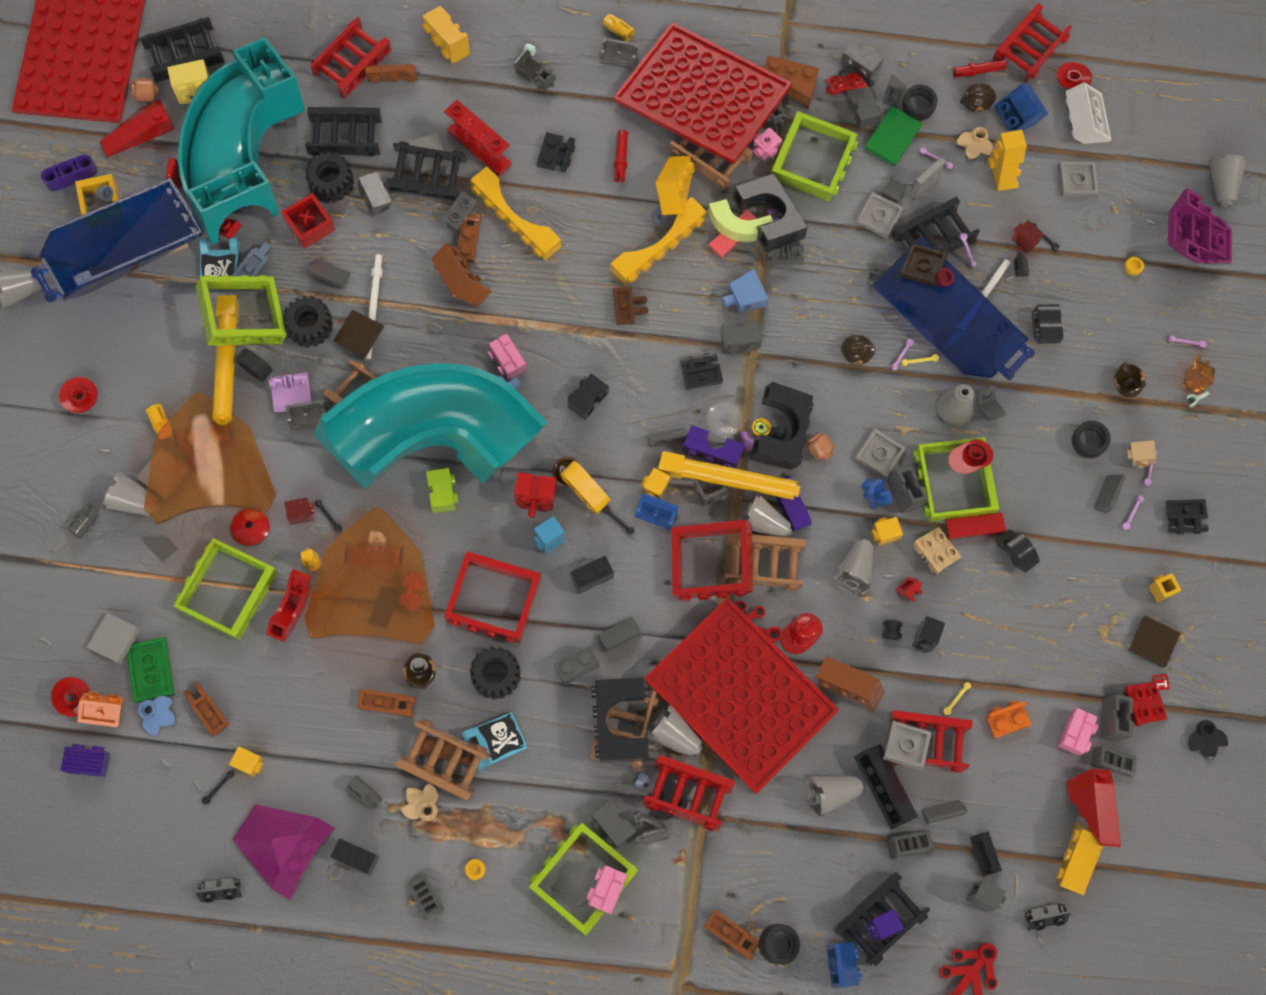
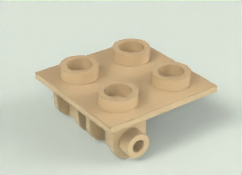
M939 527L913 543L915 546L914 550L918 552L921 559L926 557L927 560L924 563L929 562L927 566L936 575L962 558Z

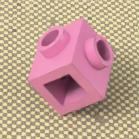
M769 128L763 134L759 133L754 138L753 151L757 157H761L766 161L769 157L773 158L781 148L782 139Z

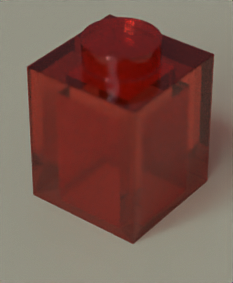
M1028 220L1024 224L1020 223L1013 230L1015 233L1012 240L1023 251L1028 253L1040 243L1044 234Z
M307 497L284 502L287 521L290 525L313 521L312 514H316L314 503H310Z

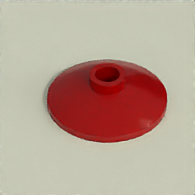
M1064 63L1057 70V80L1066 89H1071L1084 82L1088 85L1091 84L1092 73L1088 67L1081 63Z
M75 377L63 384L59 392L61 405L71 413H83L90 410L98 398L97 387L91 380L84 377ZM83 395V398L78 400V397Z
M253 508L240 511L231 523L233 538L244 546L260 544L268 536L270 530L267 516L262 511ZM247 523H252L250 528H246Z
M63 678L52 688L51 703L54 709L63 716H78L80 698L84 693L90 692V689L79 678ZM66 695L71 696L70 702L66 700Z

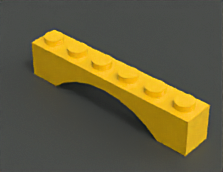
M487 166L470 179L472 192L476 196H480L488 208L494 209L497 217L502 221L505 220L510 230L514 233L517 232L522 242L526 245L529 244L533 248L532 250L536 256L542 257L546 261L561 248V239L549 227L530 223L520 218L510 209L502 196L499 178Z
M690 197L686 201L684 213L677 214L674 225L660 241L642 250L623 252L610 263V271L624 286L629 282L633 283L642 271L646 272L649 270L653 262L661 260L665 256V252L669 249H674L682 238L689 237L694 228L701 227L706 221L707 211L693 197Z

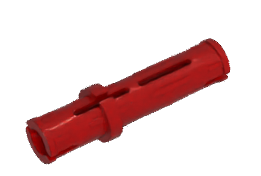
M1005 59L977 64L968 63L965 66L953 67V77L955 79L965 76L974 77L977 74L1006 70L1007 67L1004 66H1007Z
M621 130L617 131L616 160L613 164L615 168L614 182L620 183V179L621 183L625 182V170L628 167L626 156L629 132L623 130V134H621Z

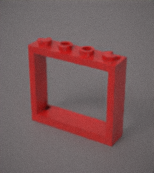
M747 520L672 527L673 596L678 598L679 601H691V598L708 600L711 596L728 598V595L735 594L736 596L743 597L747 593H753L752 524ZM741 533L742 583L682 589V539Z
M466 551L444 615L445 620L448 621L447 624H451L454 627H459V625L467 627L466 630L473 633L481 631L485 633V636L494 639L501 637L507 643H520L542 578L541 573ZM470 564L532 583L516 632L453 613Z

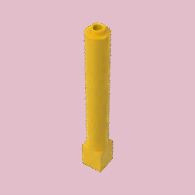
M236 295L217 296V330L237 329L240 305ZM236 345L216 346L212 419L220 425H225L232 421Z
M665 451L662 452L658 470L677 479L684 477L791 500L799 497L801 486L798 485V481L685 458V455Z

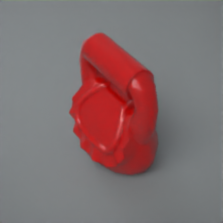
M171 157L168 160L165 175L168 185L176 190L183 184L180 178L178 161L176 158Z

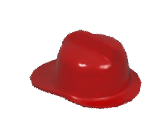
M973 439L954 448L949 454L948 461L954 471L967 474L990 465L994 453L988 443L980 439Z
M809 613L797 616L782 632L781 644L783 648L790 654L795 655L807 651L822 635L823 627L818 617Z

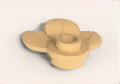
M977 127L972 132H964L957 140V145L965 147V155L968 159H975L980 153L989 156L992 151V143L988 140L987 130L983 127Z
M431 783L425 786L423 792L416 788H407L406 798L409 804L401 809L402 813L409 819L433 820L438 813L437 806L435 805L438 800L436 788ZM426 808L431 809V813L429 815L424 814V810Z

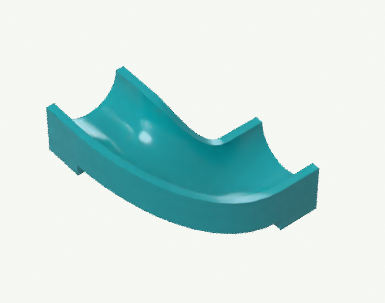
M266 37L232 51L235 60L223 65L201 85L191 101L182 124L178 149L180 178L192 212L212 245L219 242V229L226 217L241 207L258 205L268 209L273 217L280 214L270 182L259 168L260 143L265 131L270 126L305 111L296 76Z
M433 363L389 372L360 386L320 418L313 435L365 490L389 471L397 461L410 453L431 446H448L457 450L459 453L456 457L484 484L533 441L548 422L515 388L498 376L467 365Z

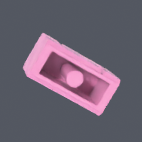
M508 334L488 344L489 351L487 354L492 362L496 361L498 364L496 368L502 377L505 375L507 380H510L527 370L526 362Z
M1079 708L1072 709L1058 747L1078 756L1083 755L1085 752L1088 753L1092 744L1089 741L1091 734L1094 735L1098 728L1096 723L1098 717L1086 713Z
M604 865L603 869L599 868L594 879L598 881L595 889L590 888L586 898L589 900L588 905L611 915L627 874Z

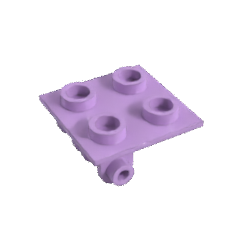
M308 372L270 377L269 385L272 390L274 413L286 411L285 405L311 402Z

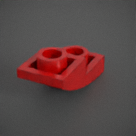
M226 217L220 226L218 235L231 239L242 225L237 220Z

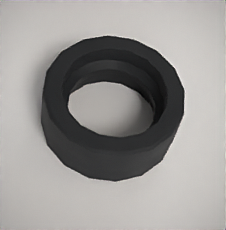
M919 84L910 87L903 98V112L918 121L930 118L937 106L938 99L936 93L926 85ZM916 95L923 96L930 102V106L926 110H918L912 107L909 102L910 98Z
M244 348L235 359L240 367L262 382L265 381L273 370L267 362L247 348Z
M1089 420L1083 422L1074 431L1072 436L1074 450L1085 458L1099 457L1107 450L1111 442L1109 430L1098 421ZM1084 430H1093L1100 435L1102 444L1098 449L1087 448L1082 443L1080 436Z
M769 925L762 931L759 937L760 953L769 963L788 964L796 959L799 953V936L789 925ZM779 931L786 934L789 942L786 954L781 957L775 956L770 948L771 937L775 932Z

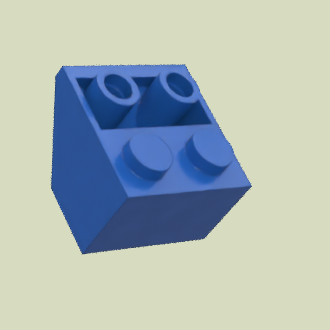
M1020 84L994 105L1009 132L1023 131L1030 128L1048 115L1033 88L1026 84Z

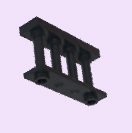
M209 17L200 18L190 23L140 37L145 50H151L155 66L150 67L155 82L170 78L167 67L202 59L206 67L225 62L220 47L214 48L209 31L214 30ZM202 33L207 50L197 53L191 36ZM185 38L190 55L179 58L174 41ZM168 44L172 61L162 63L157 46Z
M307 107L309 121L314 123L312 143H305L309 155L319 156V153L327 154L330 151L331 154L336 152L339 155H366L368 157L380 155L379 144L374 143L375 124L382 123L380 108ZM322 122L332 123L331 143H320ZM339 123H350L349 143H338ZM358 123H368L367 143H356Z
M402 141L393 143L395 152H399L395 175L392 178H386L385 185L388 190L452 201L458 198L460 192L455 187L459 163H467V158L463 152L457 150L448 152L411 146L409 143ZM406 153L417 155L413 177L410 181H404L401 178ZM424 156L434 158L431 179L428 184H422L419 181ZM442 159L452 161L449 182L446 187H440L437 184Z
M956 196L895 228L892 237L896 242L901 239L905 240L911 248L912 243L916 244L911 235L917 231L922 234L931 249L949 254L964 246V243L960 239L955 240L942 221L943 217L951 216L960 231L967 234L966 241L968 245L977 241L980 230L969 231L957 213L960 201ZM929 224H936L948 242L946 246L939 248L926 228Z
M898 872L893 873L834 927L839 934L843 932L849 933L870 957L865 962L867 966L872 964L874 966L878 965L884 959L882 955L917 922L920 925L929 917L927 913L930 909L925 907L920 910L900 888L899 881L902 877ZM888 891L894 892L915 917L907 924L900 918L904 929L897 932L892 938L888 936L882 939L885 944L876 952L856 930L854 922L858 918L865 921L872 919L869 908L874 904L879 906L884 912L893 910L885 901L886 898L883 895Z

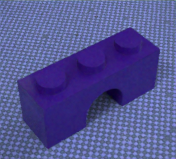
M691 425L683 445V451L687 455L701 457L707 463H717L721 466L737 468L745 444L727 438L723 447L718 449L712 448L707 443L709 431Z

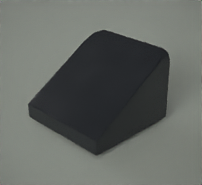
M1018 252L1013 260L1016 277L1029 276L1028 261L1021 252Z

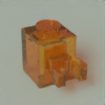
M1199 355L1194 358L1193 366L1185 372L1183 386L1199 394L1212 385L1215 369L1209 366L1210 361L1201 362Z

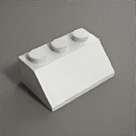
M1085 82L1067 90L1066 104L1070 111L1069 120L1072 123L1074 139L1083 144L1111 141L1102 93Z

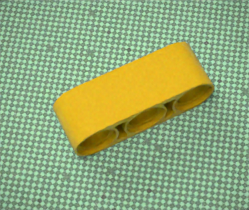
M573 461L560 474L567 485L595 514H598L611 501L608 495L576 461Z

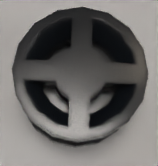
M896 620L883 621V626L885 627L882 633L883 638L889 640L902 639V634L900 633V629L903 627L902 622Z

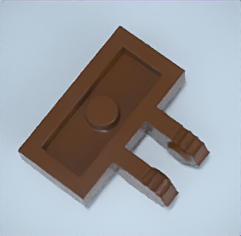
M632 287L613 288L616 325L635 324L634 314L643 315L649 312L647 307L633 306V304L646 303V296L632 297Z

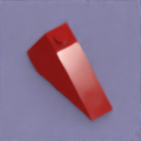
M161 99L141 107L104 137L100 143L108 158L175 129Z
M1089 769L1066 781L1065 785L1069 800L1072 804L1075 803L1079 809L1078 814L1080 817H1084L1088 823V829L1100 846L1121 847L1115 787L1111 770Z

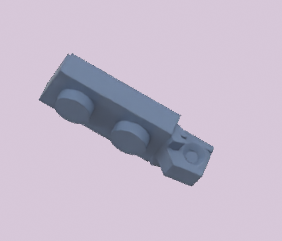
M265 241L260 249L257 247L252 249L232 276H257L270 258L267 254L271 250V245Z

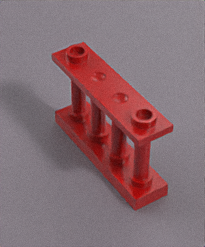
M1039 3L997 48L993 57L994 60L1008 58L1026 71L1025 83L1038 75L1040 72L1039 68L1060 44H1065L1071 36L1069 32L1072 26L1069 25L1064 32L1042 17L1041 12L1044 6ZM1039 23L1057 36V40L1051 43L1033 30L1032 24ZM1023 34H1028L1048 50L1041 55L1023 42L1021 37ZM1018 46L1036 59L1037 62L1031 67L1013 54L1011 48Z
M359 17L351 21L347 28L323 53L313 59L310 65L315 77L322 71L338 83V91L343 98H346L366 77L365 67L377 66L392 50L390 40L386 37H383L381 41H376L361 30L362 24ZM358 35L370 44L373 49L369 53H364L350 41ZM346 47L362 60L357 65H352L338 53ZM334 59L350 71V73L342 78L326 65Z
M455 100L444 111L454 121L447 129V132L498 177L512 165L511 161L502 154L510 147V144L459 100Z
M893 710L890 713L889 721H896L906 725L907 723L914 724V727L923 730L926 726H931L936 730L934 759L926 758L924 765L949 768L954 773H963V770L965 771L969 768V764L962 763L963 736L966 731L972 729L973 720ZM946 729H954L956 733L954 762L942 760L943 737Z
M659 754L655 765L659 774L651 797L645 795L642 804L646 805L645 807L649 810H660L703 825V828L706 830L719 831L722 825L721 821L716 820L724 794H731L735 781ZM672 773L677 775L678 781L671 802L667 803L659 800L667 774ZM688 780H692L697 784L690 810L678 806L685 783ZM708 786L717 791L709 817L697 813L704 790Z

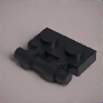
M546 132L538 157L537 167L554 171L556 165H560L559 170L566 172L571 164V154L575 150V138L569 137L568 142L563 143V136ZM560 151H564L563 157H559Z
M705 353L703 356L698 357L688 356L687 359L680 360L681 367H689V369L682 372L686 390L723 383L720 364L712 365L711 363L718 361L717 353ZM696 364H705L703 367L695 368Z
M1205 499L1167 500L1165 502L1168 521L1175 520L1176 525H1169V533L1183 535L1189 532H1193V534L1208 532V525H1201V520L1208 518ZM1184 520H1192L1193 524L1184 525Z

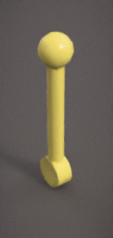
M933 354L932 357L912 360L902 359L901 365L906 366L910 363L931 360L933 362H937L939 360V356L937 354Z
M969 682L964 683L963 689L952 703L943 709L944 715H950L951 709L966 690L971 688Z

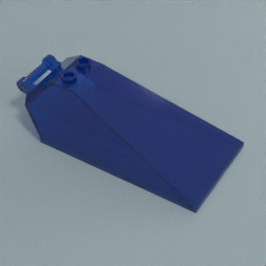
M170 178L49 229V235L39 255L43 264L34 267L30 272L33 278L37 279L47 302H53L59 296H62L65 301L88 294L199 238L204 235V231ZM46 272H48L56 286L52 290L43 276Z
M922 235L913 243L937 250ZM911 246L872 285L880 295L965 376L992 378L1000 372L1006 379L1012 380L1016 371L1029 358L1035 355V351L1025 344L1029 338L948 260H946L944 268H948L953 272L954 282L945 288L938 285L933 287L900 277ZM1020 350L1023 354L1009 369L1006 368L1004 365Z

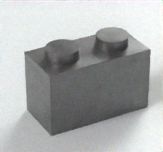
M855 38L843 52L841 62L845 67L851 68L862 78L869 81L882 66L884 57Z

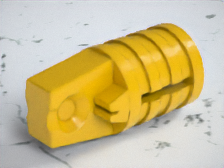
M608 14L603 19V24L613 34L623 39V41L628 42L634 35L635 29L622 19L612 14Z
M155 404L147 408L146 414L159 439L170 438L173 434L163 406Z
M307 548L300 553L301 562L308 571L319 569L321 559L314 550Z

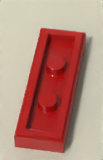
M1003 513L946 519L945 521L948 539L1006 532Z

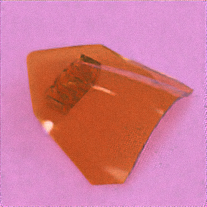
M196 393L190 397L154 438L144 509L157 524L169 521L176 516L193 510L209 507L232 506L267 512L276 496L251 428L234 414H232V421L227 424H217L212 419L213 400L202 393Z
M376 507L371 509L326 548L321 569L304 618L311 638L373 636L423 644L434 628L435 622L422 554L382 508Z

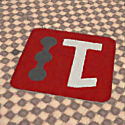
M1167 674L1152 676L1153 682L1156 681L1158 690L1170 689Z

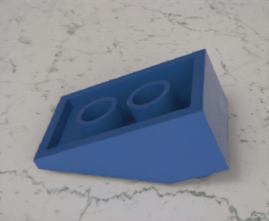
M854 943L827 945L832 988L859 986V981H862L860 968H857L856 960H859L858 948L854 947Z

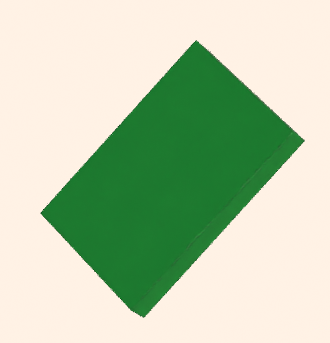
M892 106L864 149L896 166L923 123Z
M162 637L133 643L127 652L133 702L137 704L145 700H154L159 696H175L167 638Z

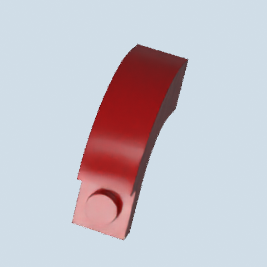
M296 569L290 572L284 598L275 614L269 619L266 635L285 642L292 633L306 606L311 591L309 586L310 575Z

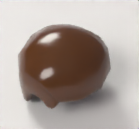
M562 457L554 463L552 474L560 486L569 487L560 474L573 461L579 464L573 457Z

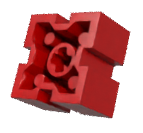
M518 472L514 490L515 505L522 509H528L527 516L530 518H535L536 508L541 512L553 511L557 492L556 478L542 475L539 477L529 473Z

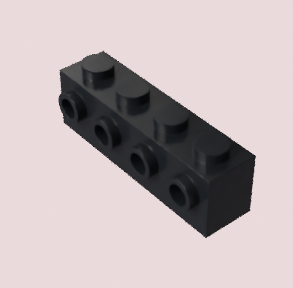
M879 744L857 754L854 758L890 829L893 830L917 818L918 815L890 761L883 759L885 751L882 745Z

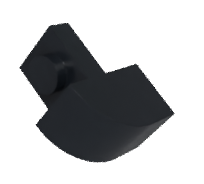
M1009 529L995 540L998 547L1010 554L1013 565L1025 573L1040 562L1035 547L1021 532L1016 534Z

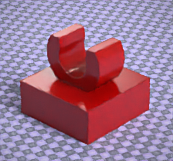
M907 577L895 590L900 596L914 602L913 594H922L920 589L922 584L918 579Z

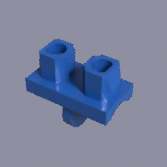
M866 478L861 485L862 490L865 491L863 497L870 502L872 509L876 510L877 504L887 506L892 502V494L890 491L885 490L882 479L877 478L876 481Z

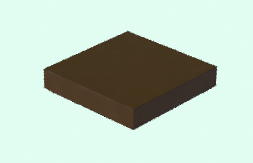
M912 243L900 277L936 287L935 273L944 268L948 253Z
M352 309L333 341L349 351L366 358L384 326Z
M1144 615L1128 651L1165 668L1180 632Z

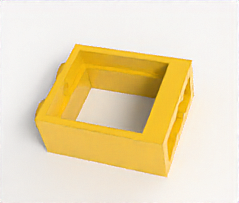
M112 174L75 181L82 221L87 229H96L102 225H114L124 221L117 182ZM102 185L110 186L113 189L112 202L114 210L88 215L85 196L95 194L97 188Z

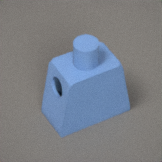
M754 269L731 282L728 287L729 295L721 297L725 308L735 305L739 313L766 307L769 300Z

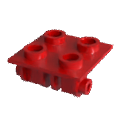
M849 73L847 76L842 77L834 75L824 79L829 86L826 87V93L830 95L843 94L844 91L847 93V91L868 87V84L857 73Z
M1156 681L1125 686L1123 695L1133 698V713L1130 715L1135 727L1145 723L1167 720Z

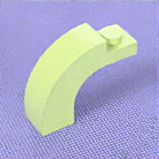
M727 199L709 204L708 214L714 227L721 234L735 241H756L760 227L773 223L771 215L754 220L739 219L730 210Z

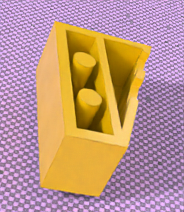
M441 6L422 16L424 31L427 34L430 33L433 43L436 47L439 46L441 48V53L446 60L449 59L454 64L470 55L468 35L466 32L461 33L458 30L460 26L457 23H452L451 16Z
M1022 130L1001 133L988 158V167L992 170L997 191L1018 188L1019 186L1017 182V176L1021 175L1019 165L1024 162L1027 148Z
M690 156L669 157L656 180L662 215L684 213L692 175L695 170Z
M1077 821L1075 822L1068 848L1063 857L1062 867L1057 871L1056 879H1058L1057 882L1061 887L1084 895L1103 846L1098 844L1087 825Z

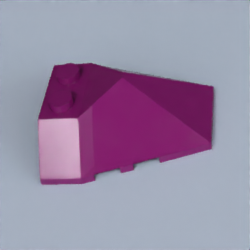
M1188 188L1184 189L1169 210L1168 245L1183 257L1195 263H1232V229L1219 216L1215 217L1210 212L1212 208L1205 206L1201 202L1202 198L1200 195Z
M255 804L234 836L233 841L274 891L291 900L301 884L299 880L321 844L325 845L335 828L318 817Z

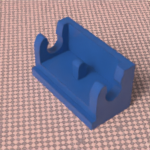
M643 493L637 506L635 517L671 530L679 506Z

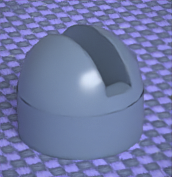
M102 185L97 188L96 194L101 200L109 201L113 197V189L110 186Z
M659 207L652 212V218L657 224L664 223L668 218V215H662L661 208Z
M639 771L633 786L641 789L648 786L647 783L650 782L649 776Z

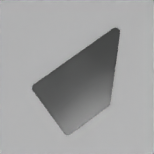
M167 537L141 538L162 561L166 560L177 550V547Z

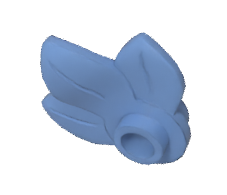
M159 696L153 701L145 700L139 705L138 714L143 719V728L149 734L157 736L161 726H171L176 723L175 715L169 710L173 702L172 699L166 696ZM150 706L152 711L147 714L146 709Z

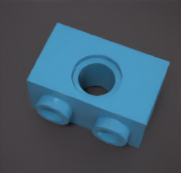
M554 516L534 528V543L539 551L543 550L545 554L565 542V531Z

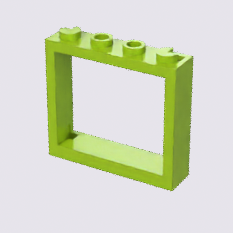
M797 111L771 174H774L782 184L830 202L833 195L836 196L840 188L838 182L843 181L845 177V166L849 167L853 157L850 156V153L856 150L858 134ZM800 126L848 143L830 187L782 169Z
M204 275L199 277L196 291L208 346L282 344L287 334L283 324L284 321L274 276ZM208 289H266L274 329L217 330Z
M986 437L919 444L913 452V459L918 465L916 470L918 481H921V485L928 497L923 506V514L927 517L928 522L995 514L999 511L990 463V465L979 469L986 507L935 513L924 455L951 452L957 446L973 439H980L986 442Z
M213 538L208 546H205L202 558L196 561L194 565L195 570L192 575L186 578L184 582L185 587L181 593L177 594L174 607L178 611L240 641L278 572L274 567ZM219 550L263 571L261 578L232 629L187 608Z
M581 823L579 826L575 824L568 834L571 836L566 842L562 840L555 849L558 851L553 858L549 856L542 864L544 869L541 873L538 874L536 872L529 880L531 883L529 888L587 936L605 912L596 909L583 925L538 887L582 832L627 869L625 873L627 878L621 892L636 875L638 869Z

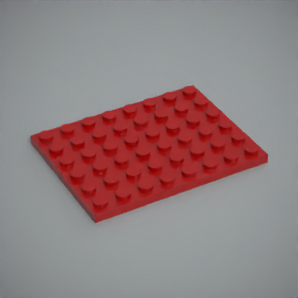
M36 0L11 109L13 113L121 123L146 0Z
M671 22L614 95L613 100L659 126L735 164L791 89L792 82Z
M726 598L644 678V681L668 705L674 707L689 727L755 795L839 711L729 598Z

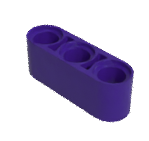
M83 154L43 170L41 179L50 191H58L76 184L75 181L95 176L97 166L89 155Z
M789 475L784 477V479L792 480ZM800 495L795 497L794 500L776 497L786 520L791 523L790 528H792L793 532L812 525L811 518Z

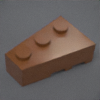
M768 55L764 69L792 82V87L787 95L790 96V99L799 101L804 104L805 108L809 109L819 68Z
M445 243L431 258L435 264V270L442 275V281L449 286L450 294L454 298H460L478 307L492 292L489 287H485L479 282L481 277L478 274L474 276L469 269L471 265L458 249Z
M828 656L825 657L816 675L819 685L824 689H831L875 712L885 692L879 678Z

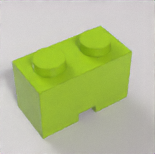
M449 468L426 471L428 487L430 491H433V493H429L433 513L456 510L455 503H459L457 492H453L452 486L456 485L455 475L450 473Z

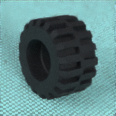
M331 151L327 152V154L319 153L318 157H312L313 161H309L308 167L305 169V177L309 189L314 196H317L320 201L324 199L327 203L330 200L333 203L337 202V199L341 201L344 199V195L348 196L350 194L349 190L352 191V184H354L348 160H345V157L342 155L339 157V154L336 152L331 154ZM327 173L339 174L334 181H321V178Z
M302 296L303 299L300 300L297 297L294 303L291 301L288 304L289 308L286 307L284 310L285 314H283V324L289 337H291L294 343L297 342L299 346L305 344V347L310 348V345L318 346L317 343L319 342L323 344L325 342L324 338L328 339L330 337L329 332L333 330V320L327 305L322 303V300L319 298L316 300L314 296H310V298ZM312 315L318 317L317 322L312 327L302 328L298 326L300 320L305 316Z
M492 646L489 650L483 649L481 654L477 653L476 659L472 660V667L470 668V677L477 692L483 694L486 698L491 697L493 700H497L498 697L503 699L507 694L511 695L512 691L518 687L517 684L520 682L521 674L515 655H512L508 649L503 650V647L499 646L498 649ZM500 663L506 667L507 676L503 681L490 683L485 680L484 671L490 664Z

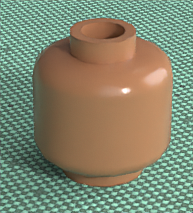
M137 78L134 80V83H131L132 98H135L137 102H153L155 96H158V86L154 85L153 80L150 78Z
M818 432L807 440V450L815 460L823 459L826 461L834 455L832 451L835 445L827 434H820Z

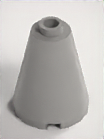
M1229 154L1226 155V158L1220 159L1219 155L1209 159L1216 201L1222 207H1230L1236 202L1247 164V159L1244 156Z
M39 269L0 271V303L2 307H9L45 288V283H48L45 272L41 273Z
M961 384L943 393L937 402V414L946 424L952 426H961L968 422L974 413L973 389L969 385Z
M118 472L113 479L117 482L109 486L103 501V507L152 517L153 514L157 515L161 507L159 499L124 473Z
M754 493L750 497L752 502L744 506L738 520H747L752 524L753 532L766 536L788 538L792 532V528H790L791 523L760 494Z
M866 539L857 540L835 571L832 579H835V585L841 590L854 594V591L860 592L859 595H864L870 591L874 550L870 541Z
M667 705L668 710L664 708L651 724L654 728L651 732L647 730L645 736L688 757L697 756L702 749V741L674 707Z
M811 776L805 781L806 799L811 800L812 805L809 808L817 817L823 816L861 796L863 791L862 781L858 780L855 776Z

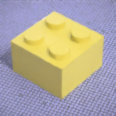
M203 59L167 67L171 86L179 104H190L201 85L210 77Z

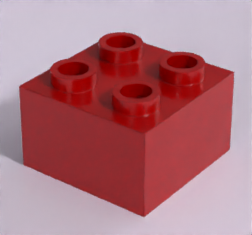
M313 193L281 211L285 223L303 249L335 231L331 218Z

